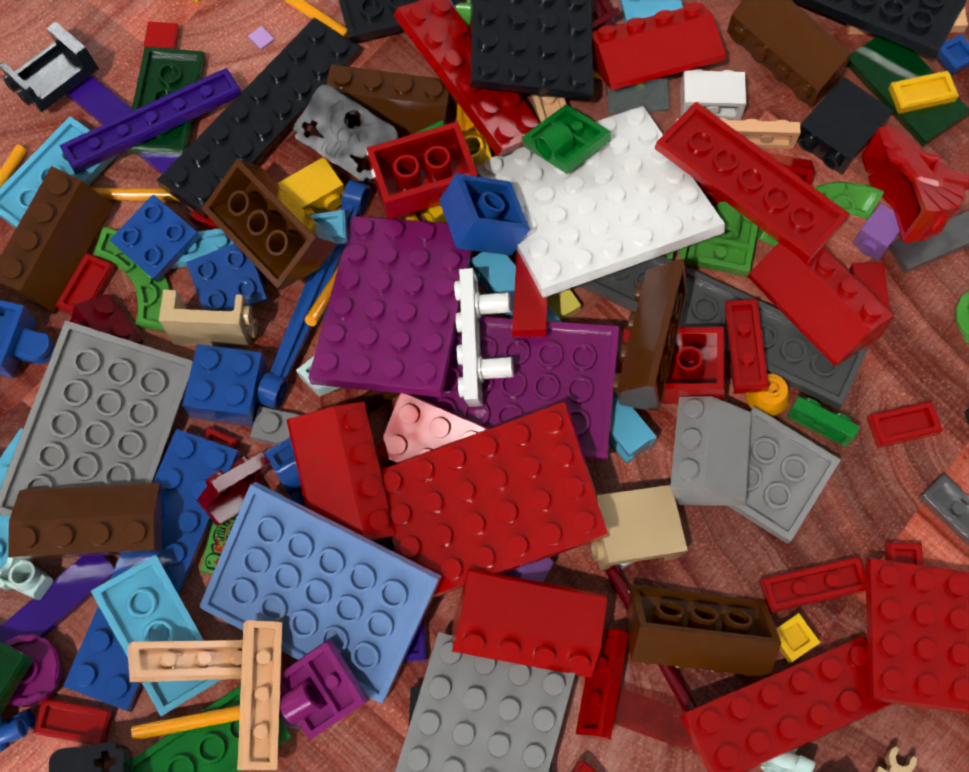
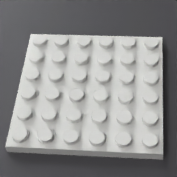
M644 106L596 121V123L611 132V141L568 174L524 146L502 156L486 159L484 164L475 166L478 177L511 182L530 228L525 238L518 244L517 251L543 298L724 233L725 223L693 177L655 150L656 142L663 134Z

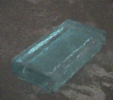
M667 79L649 80L612 91L606 84L608 115H617L644 107L647 112L669 110Z

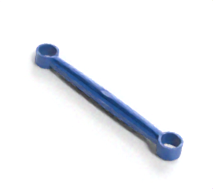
M349 180L341 201V210H345L347 214L348 230L352 216H358V214L361 215L364 212L370 196V185L355 180ZM345 243L337 244L322 266L309 275L284 334L271 371L263 376L256 395V402L258 404L273 409H278L282 404L288 387V377L312 328L304 319L336 271Z

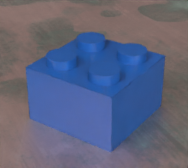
M456 173L439 199L457 249L512 255L517 249L518 244L522 242L530 231L511 182Z
M197 344L183 401V407L190 418L253 427L258 407L260 406L256 402L257 390L268 369L263 354L261 352Z

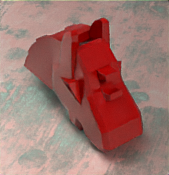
M889 125L877 129L861 154L865 170L870 174L868 176L870 186L884 191L883 198L894 209L903 243L919 240L922 242L935 235H939L953 213L961 206L965 198V190H969V175L949 169L940 161L942 156L926 153L903 131Z

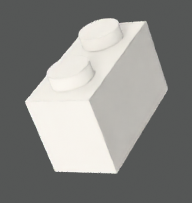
M702 69L684 71L680 84V116L695 102H698L718 118L741 120L746 106L745 72H734L733 70L704 71Z

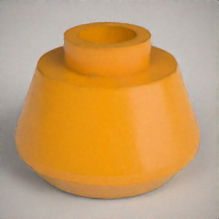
M767 374L768 391L745 393V397L751 409L756 407L769 416H776L787 408L790 402V390L780 376Z

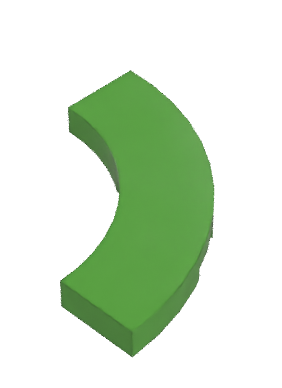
M831 182L814 186L816 190L850 215L867 220L872 215L884 193L880 189L857 182ZM760 228L756 238L775 247L779 242Z
M103 227L93 255L113 263L115 267L124 272L132 281L138 299L136 326L141 329L166 333L159 322L163 290H170L166 276L164 275L157 283L110 241L117 231Z

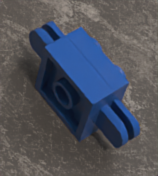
M0 300V376L15 379L21 361L46 364L50 361L55 345L46 333L34 330L37 320L24 305Z

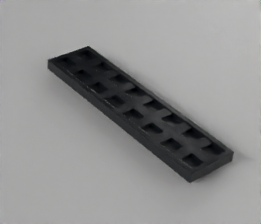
M313 18L157 179L159 187L207 219L209 216L202 210V207L236 159L239 158L258 165L294 127L300 115L303 114L311 101V97L316 89L321 85L327 84L331 64L350 67L361 55V47L316 18Z

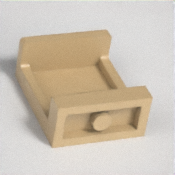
M163 290L159 322L173 345L197 346V344L225 348L250 349L251 338H256L258 323L257 319L253 318L252 307L247 305L244 295L236 294L233 311L186 309L177 290Z
M670 485L597 495L610 533L609 537L591 542L592 557L594 561H598L600 570H606L616 564L664 557V561L674 560L688 551L675 497Z

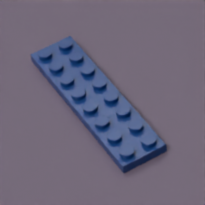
M176 429L153 483H161L162 553L121 555L110 580L156 555L180 597L212 522L197 499L207 487L205 481L219 470H222L224 473L230 471L232 465L238 461L240 452ZM98 606L63 687L131 712L141 690L142 683L130 682L128 658Z

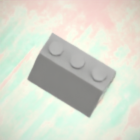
M713 396L679 397L670 484L677 505L746 506L751 412Z

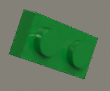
M799 396L786 416L787 419L844 447H847L855 438L860 427L852 423V420L846 415L840 413L833 414L823 409L817 401L810 398L803 399Z

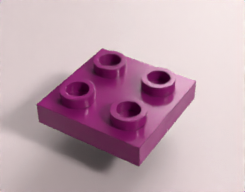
M332 639L314 649L280 674V693L282 696L280 697L279 709L289 723L293 725L300 724L309 740L369 701L368 696Z

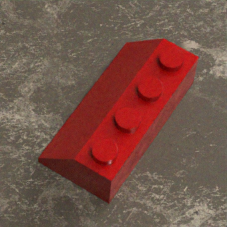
M688 3L684 8L673 11L662 10L654 16L632 18L627 23L616 26L605 25L592 32L593 67L611 91L726 60V53L714 16L702 3Z
M778 243L747 276L835 367L878 340L894 317L824 246L806 263L781 243Z
M365 402L332 406L287 419L305 507L373 542L395 536Z
M468 568L452 626V652L557 672L575 673L578 676L592 678L601 651L607 596Z

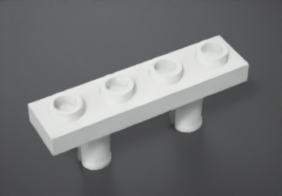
M473 268L459 269L460 281H455L454 283L456 300L461 301V312L456 313L457 332H462V345H457V360L459 365H463V377L458 378V391L460 398L464 397L469 407L483 406L482 383H484V379L514 377L512 357L482 358L479 318L484 314L511 313V301L509 292L480 295L478 292V278Z

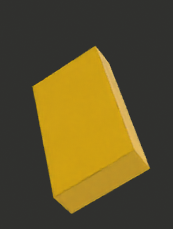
M949 71L892 82L888 88L898 114L956 102L959 97Z

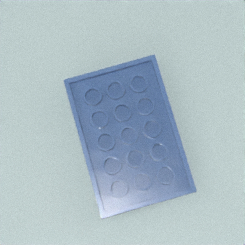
M254 482L248 488L199 608L243 630V624L247 620L282 622L281 651L298 660L332 639L366 695L383 704L389 695L442 576Z

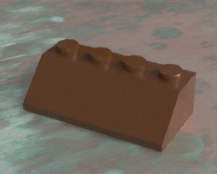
M742 0L732 13L727 33L735 43L742 45L755 61L762 63L778 81L783 82L794 92L799 100L804 101L811 108L820 102L840 81L852 54L791 0Z
M331 64L326 85L332 86L352 101H355L378 118L393 126L399 132L400 138L415 134L441 120L448 124L452 95L440 78ZM356 113L350 117L349 126L351 129H357L362 125V115Z
M239 158L236 159L202 207V210L280 290L318 270L337 246V243L260 166Z
M51 166L0 256V289L55 314L57 310L55 305L84 255L91 248L113 204L82 180Z
M675 260L646 270L644 281L637 284L635 301H638L636 312L631 311L628 331H631L629 342H623L620 354V361L624 363L621 373L616 372L613 381V392L617 394L619 404L622 406L660 412L688 292L685 266L682 260Z
M161 483L19 490L9 519L8 557L13 559L32 560L162 553Z
M631 584L627 629L631 661L643 664L669 665L682 669H703L715 673H737L749 677L771 676L781 641L766 601Z

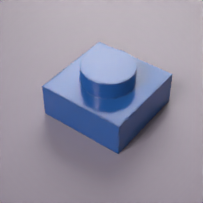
M962 34L945 42L936 56L951 75L969 66V42Z

